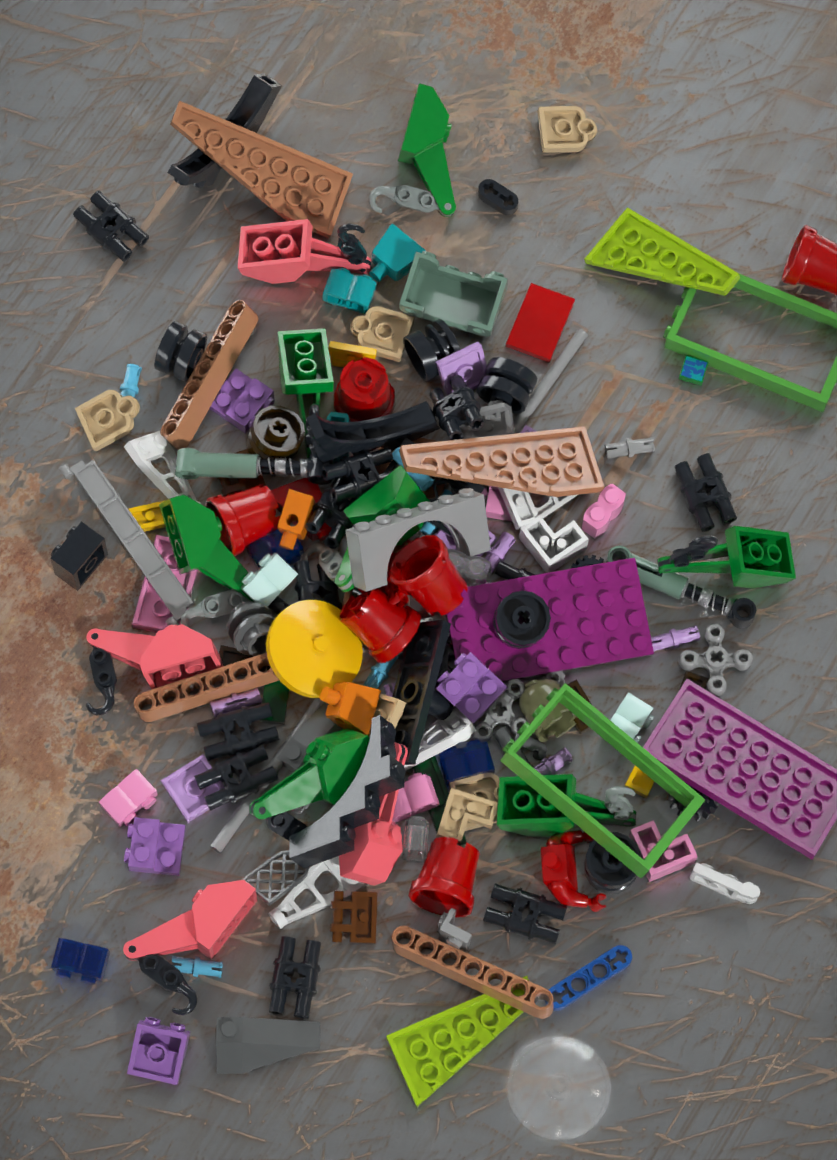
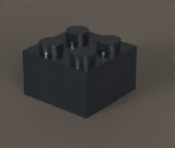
M82 521L77 527L73 526L66 535L67 539L62 545L58 544L53 549L50 558L55 575L77 591L108 555L105 538Z

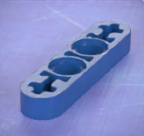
M624 945L615 946L549 989L551 993L555 992L557 995H560L565 991V988L562 986L566 985L568 992L573 996L569 998V994H566L562 997L561 1004L557 1001L554 1002L553 1010L560 1011L625 970L632 960L631 950ZM616 952H619V954L625 953V963L617 961L613 964L612 967L615 970L612 971L609 963L616 958ZM595 965H603L607 973L604 977L598 978L593 975L592 968ZM575 978L582 979L585 982V989L575 991L571 986L572 980Z

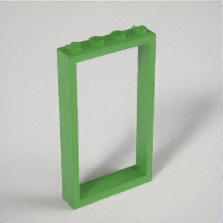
M739 274L740 279L734 285L735 288L837 329V313ZM689 287L684 288L681 296L684 301L681 306H676L672 315L675 321L672 326L668 325L664 332L663 338L666 339L664 348L684 356L687 355L708 361V366L824 412L837 382V356L819 394L680 337L677 334L698 290Z
M566 683L560 690L555 687L546 697L549 703L545 707L540 704L531 715L535 718L532 723L529 724L526 721L517 732L520 737L516 741L511 738L502 749L505 755L500 761L638 877L642 878L676 838L705 799ZM559 702L685 806L644 859L516 754Z

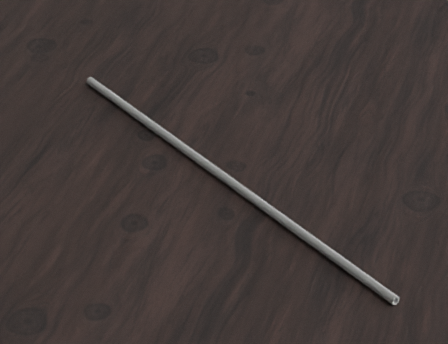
M578 329L531 394L525 411L518 413L514 418L515 434L519 433L588 336L584 330ZM362 642V650L364 652L367 646ZM320 698L314 699L265 769L273 766L276 773H278L283 766L277 758L290 738L324 701H321ZM268 785L260 788L258 794L253 793L243 799L210 845L213 850L218 853L222 852L249 814L250 804L261 797Z

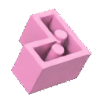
M653 820L631 829L629 837L636 842L641 852V858L644 859L659 841L661 835ZM688 834L677 837L672 841L652 868L645 874L648 882L695 864L698 856Z

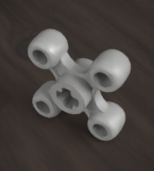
M711 624L705 630L704 635L709 645L708 650L701 654L693 650H685L680 654L678 662L679 666L685 671H691L697 667L705 668L710 674L706 687L707 691L718 697L724 694L727 687L722 674L724 669L735 667L740 671L747 670L752 665L753 657L749 651L744 649L736 653H727L721 646L725 634L724 629L719 624ZM711 633H717L718 636H713ZM689 658L692 662H687L685 659ZM739 658H744L746 662H741ZM711 659H720V661H715L714 663L711 661ZM713 684H718L720 688H715Z
M512 679L507 682L506 686L508 689L486 711L485 720L475 726L476 732L473 733V737L476 741L484 743L490 740L493 728L500 723L508 725L515 736L517 735V724H524L527 719L516 716L512 712L511 705L514 700L520 698L525 690L522 681ZM511 686H517L519 688V692H512ZM496 705H500V709L504 708L505 710L501 717L497 716V713H493ZM485 729L487 735L480 736L478 730Z

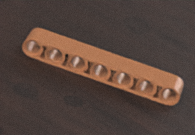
M243 300L235 301L227 310L162 425L161 435L178 450L186 448L193 439L258 322V315Z
M263 653L143 692L135 698L134 707L143 721L152 722L208 704L211 701L230 697L233 693L239 694L279 681L272 668L266 672L260 671L262 667L270 666L267 653ZM243 673L247 674V676L244 679H237L238 675ZM223 681L221 686L213 687L216 682ZM193 689H200L197 694L189 695ZM169 697H176L173 702H166ZM152 704L150 709L142 710L145 705Z
M399 926L393 931V946L398 955L536 1018L544 1019L553 1013V995L546 988L408 926ZM402 938L410 939L407 944H400L398 941ZM425 948H430L433 950V952L428 955H424L421 953V951ZM448 958L456 960L452 965L443 963ZM469 969H477L479 971L478 974L473 976L466 973ZM493 979H499L502 981V983L498 986H492L491 984H489V982ZM518 989L525 992L524 995L519 997L512 993ZM539 1000H546L548 1005L539 1007L535 1003Z

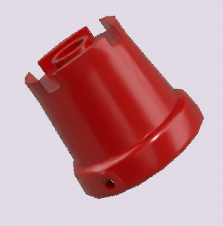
M804 225L787 259L782 282L790 285L798 283L837 295V243L817 234L816 229Z
M362 357V360L355 362L354 360L350 361L343 368L340 381L334 392V410L338 413H347L351 422L392 414L395 407V389L388 381L384 366L377 360L368 357Z
M264 484L228 496L217 495L206 500L205 507L214 511L215 517L220 519L222 531H220L221 536L219 539L234 556L242 553L248 545L279 530L278 524L281 515L275 516L276 509L279 506L271 490L267 486L263 487Z
M425 535L412 540L397 552L390 563L388 570L390 580L401 590L407 591L429 615L434 616L433 612H439L441 616L446 615L457 608L464 600L461 593L463 589L467 592V583L449 558L448 549L439 537Z
M378 588L367 592L358 589L362 594L356 598L352 595L347 600L340 612L339 617L342 618L340 621L369 648L368 653L378 663H386L396 657L409 644L418 630L421 615L410 606L399 608L397 604H390V597Z
M437 837L431 843L419 877L412 880L408 896L414 904L428 912L442 916L444 912L448 914L450 909L453 908L456 910L455 918L466 917L472 913L474 906L472 890L480 852L467 842L465 848L457 845L459 839Z

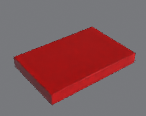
M531 283L505 347L550 363L575 299Z

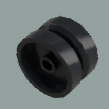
M177 321L172 322L158 347L154 362L155 369L166 374L173 370L175 378L187 382L205 351L207 334L196 329L188 333L186 325Z
M493 357L486 366L485 377L480 380L477 394L487 404L491 401L501 400L503 403L511 406L512 413H522L528 405L529 394L533 392L538 378L533 371L519 362L502 357Z
M528 591L513 592L505 597L494 611L492 621L494 633L508 647L515 649L529 648L544 637L549 629L551 616L549 607L543 598L537 594ZM519 617H523L525 623L520 624L517 620Z
M611 832L641 857V852L636 842L629 836L619 832ZM593 840L589 845L584 861V874L589 884L597 891L606 894H619L629 889L635 882L637 875L597 841ZM613 861L616 865L614 863L610 865L608 862Z

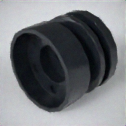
M442 319L434 321L433 326L431 324L425 326L426 337L421 331L417 330L403 338L406 353L416 372L424 381L439 375L436 361L460 350L455 335Z

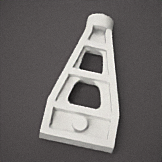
M161 430L128 441L124 448L135 464L168 499L186 495L198 502L188 480L176 477L177 456L170 443L161 435ZM163 458L170 469V473L161 474L152 465L151 461ZM175 479L182 493L178 494L167 482Z
M498 487L516 530L530 524L531 520L539 515L544 519L578 496L571 495L560 498L547 496L548 502L536 508L529 492Z
M457 707L453 709L447 719H438L424 731L420 748L422 747L423 749L419 751L415 765L459 742L468 740L471 734L476 732L473 724ZM444 731L447 734L440 741L432 745L427 744L439 732ZM404 765L405 771L415 765Z
M339 856L311 866L307 877L294 887L280 905L270 911L268 915L277 928L281 929L291 922L330 907L331 901L334 898V891L328 894H320L314 886L315 880L324 871H329L339 883V888L335 891H344V900L351 898L352 891H360L368 884L341 877ZM304 889H309L316 898V901L305 908H299L294 901L295 898ZM282 911L287 913V917L284 916Z

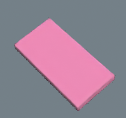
M156 535L153 545L191 598L198 570L180 575L169 537ZM144 577L132 627L157 633L168 626L166 620L173 615L147 578Z

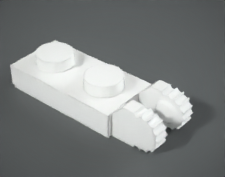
M696 862L689 877L690 880L749 905H753L757 901L761 892L758 888L759 886L753 885L751 882L741 883L735 876L721 874L705 863L699 864Z

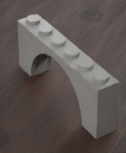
M471 488L462 489L458 494L443 495L437 501L421 502L418 504V507L399 509L397 514L390 516L381 515L376 517L375 521L359 522L354 525L355 527L347 529L346 537L354 587L367 592L387 585L388 563L394 547L408 530L422 522L433 520L442 522L452 534L457 552L472 557L490 551L484 494L475 492Z

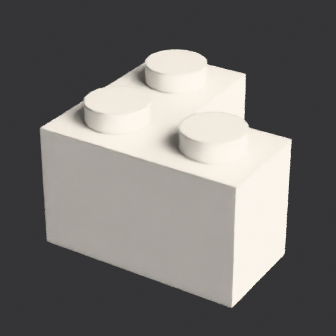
M540 515L531 520L530 524L522 526L519 533V539L545 573L555 571L586 550L589 540L575 521L554 533Z

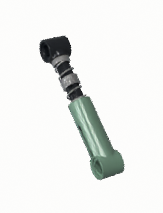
M182 448L177 450L175 475L178 478L187 480L197 479L199 476L257 479L260 474L261 476L271 474L273 477L292 475L294 478L297 475H301L302 478H308L307 480L311 483L324 485L331 483L332 479L325 481L321 475L322 466L333 464V460L323 463L319 457L314 458L313 454L308 459L301 460L300 458L299 461H293L291 458L287 460L286 458L277 457L275 460H270L269 457L265 460L261 459L258 454L200 452L192 448Z
M614 546L608 552L606 563L612 562L617 557L623 560L635 558L640 583L676 599L687 597L692 600V603L696 601L698 605L704 608L710 607L712 611H720L722 615L728 617L727 619L735 627L740 629L749 627L754 620L757 610L756 605L748 598L727 599L725 595L722 597L717 595L715 591L713 592V590L705 587L700 588L696 586V583H689V577L680 573H659L658 564L632 554L624 546ZM745 610L749 616L741 617L737 611Z

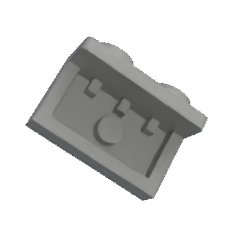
M501 400L489 402V406L481 407L480 414L484 421V426L480 430H473L474 436L488 437L515 434L511 406L503 403Z
M451 908L448 914L445 912L442 914L437 924L439 941L467 953L472 934L453 925L456 910Z

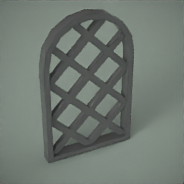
M289 850L275 854L242 879L249 884L256 883L257 896L269 906L300 884L308 875L309 867L306 870H298L297 863L293 860H286ZM273 863L282 864V870H273ZM270 864V869H264ZM285 864H295V870H285ZM260 873H269V879H260ZM272 873L282 874V880H272ZM257 874V879H251ZM285 874H294V880H285ZM297 874H303L300 878L297 879ZM259 883H269V890L259 889ZM272 883L281 884V890H272ZM284 884H290L284 889ZM262 893H268V898L265 897ZM271 894H277L271 899Z

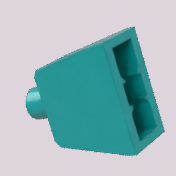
M392 223L372 252V263L375 267L369 274L377 282H380L386 275L394 281H399L409 274L416 252L422 253L426 250Z

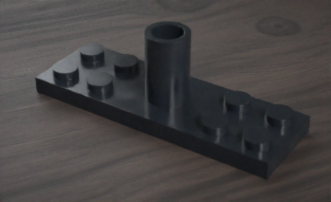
M445 620L420 622L416 634L405 647L392 697L406 702L403 715L395 728V742L405 745L408 750L404 765L416 764L428 714L439 720H445L453 711L454 705L439 691L435 690L451 623Z

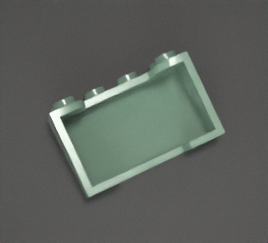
M416 252L399 308L404 313L433 322L442 319L450 327L488 337L491 336L507 292L508 278H505L502 273L496 271L485 274L484 278H481L482 276L475 272L463 273L451 265L439 266L436 255L431 252Z

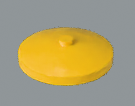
M319 600L296 602L276 616L267 634L266 651L273 672L287 688L305 697L320 698V693L324 687L333 689L336 683L352 682L361 667L363 655L362 642L340 621L342 619L339 617L341 610L330 603Z

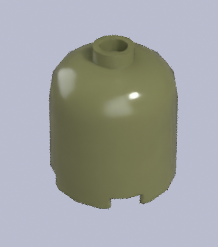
M551 679L532 680L525 686V690L519 699V707L529 724L535 719L531 715L541 704L545 707L549 703L546 697L555 687L560 690L561 686L556 681ZM559 702L534 733L540 742H547V737L552 735L558 738L575 726L574 719L577 716Z

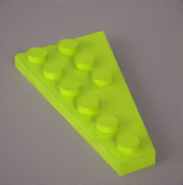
M628 207L584 259L585 263L724 296L729 293L740 279V275L736 271Z
M527 976L522 977L523 979H526V980L529 981V979H528ZM518 989L512 994L519 997L524 995L525 992ZM482 994L387 1035L386 1039L416 1108L524 1012L486 994Z

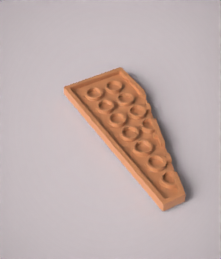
M182 101L178 102L170 123L172 127L284 220L308 219L313 226L312 232L330 238L351 182L352 173Z
M585 426L402 445L399 450L406 472L553 497L598 493L604 489Z

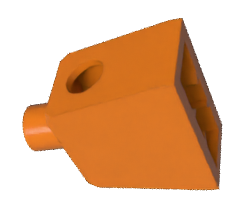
M289 489L278 524V529L283 534L279 544L280 547L293 550L297 539L304 540L307 533L305 525L313 514L312 510L315 504L313 496ZM298 521L296 526H290L292 522Z
M351 682L336 683L333 689L324 687L320 693V700L328 703L326 717L343 729L349 728L369 735L381 690Z

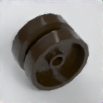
M268 406L261 409L255 416L246 438L247 451L249 454H258L261 459L265 460L268 457L270 460H275L276 457L286 458L287 460L291 458L293 460L305 436L304 423L298 414L283 406Z

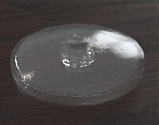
M563 1036L543 1038L526 1047L514 1061L507 1084L509 1104L518 1121L533 1134L556 1141L580 1137L594 1128L607 1109L611 1092L609 1074L600 1056L585 1043Z

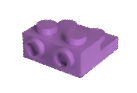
M235 369L223 383L209 409L246 434L252 426L255 416L261 409L273 406L275 402L274 391L256 378L252 380L238 369Z
M470 652L468 655L463 653L454 662L457 667L451 673L446 671L437 680V683L440 685L436 689L475 724L508 687Z
M134 817V824L129 823L127 838L132 839L131 848H126L124 863H128L129 871L180 876L186 826L162 823L157 819Z
M145 1017V1021L140 1020L137 1024L127 1074L178 1085L190 1031L185 1030L186 1026L183 1024L170 1023L169 1027L160 1025L161 1020L157 1018Z

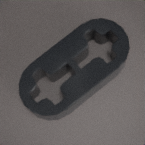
M486 179L480 183L478 196L484 203L504 215H512L517 211L519 199L515 193L492 179ZM493 188V193L485 194V189ZM504 201H512V205L504 206Z

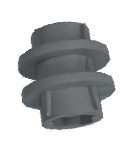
M242 601L231 611L226 631L240 653L257 656L267 653V634L275 618L270 608L266 605Z

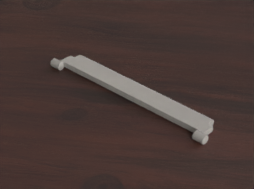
M81 460L71 468L67 464L62 465L59 468L65 479L75 475L173 615L166 620L167 625H179L178 622L181 620L182 615L189 607L194 605V602L96 462L92 460L85 465L83 460Z

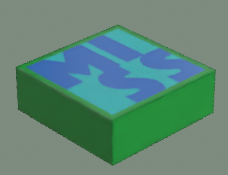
M686 355L679 380L702 386L709 362Z

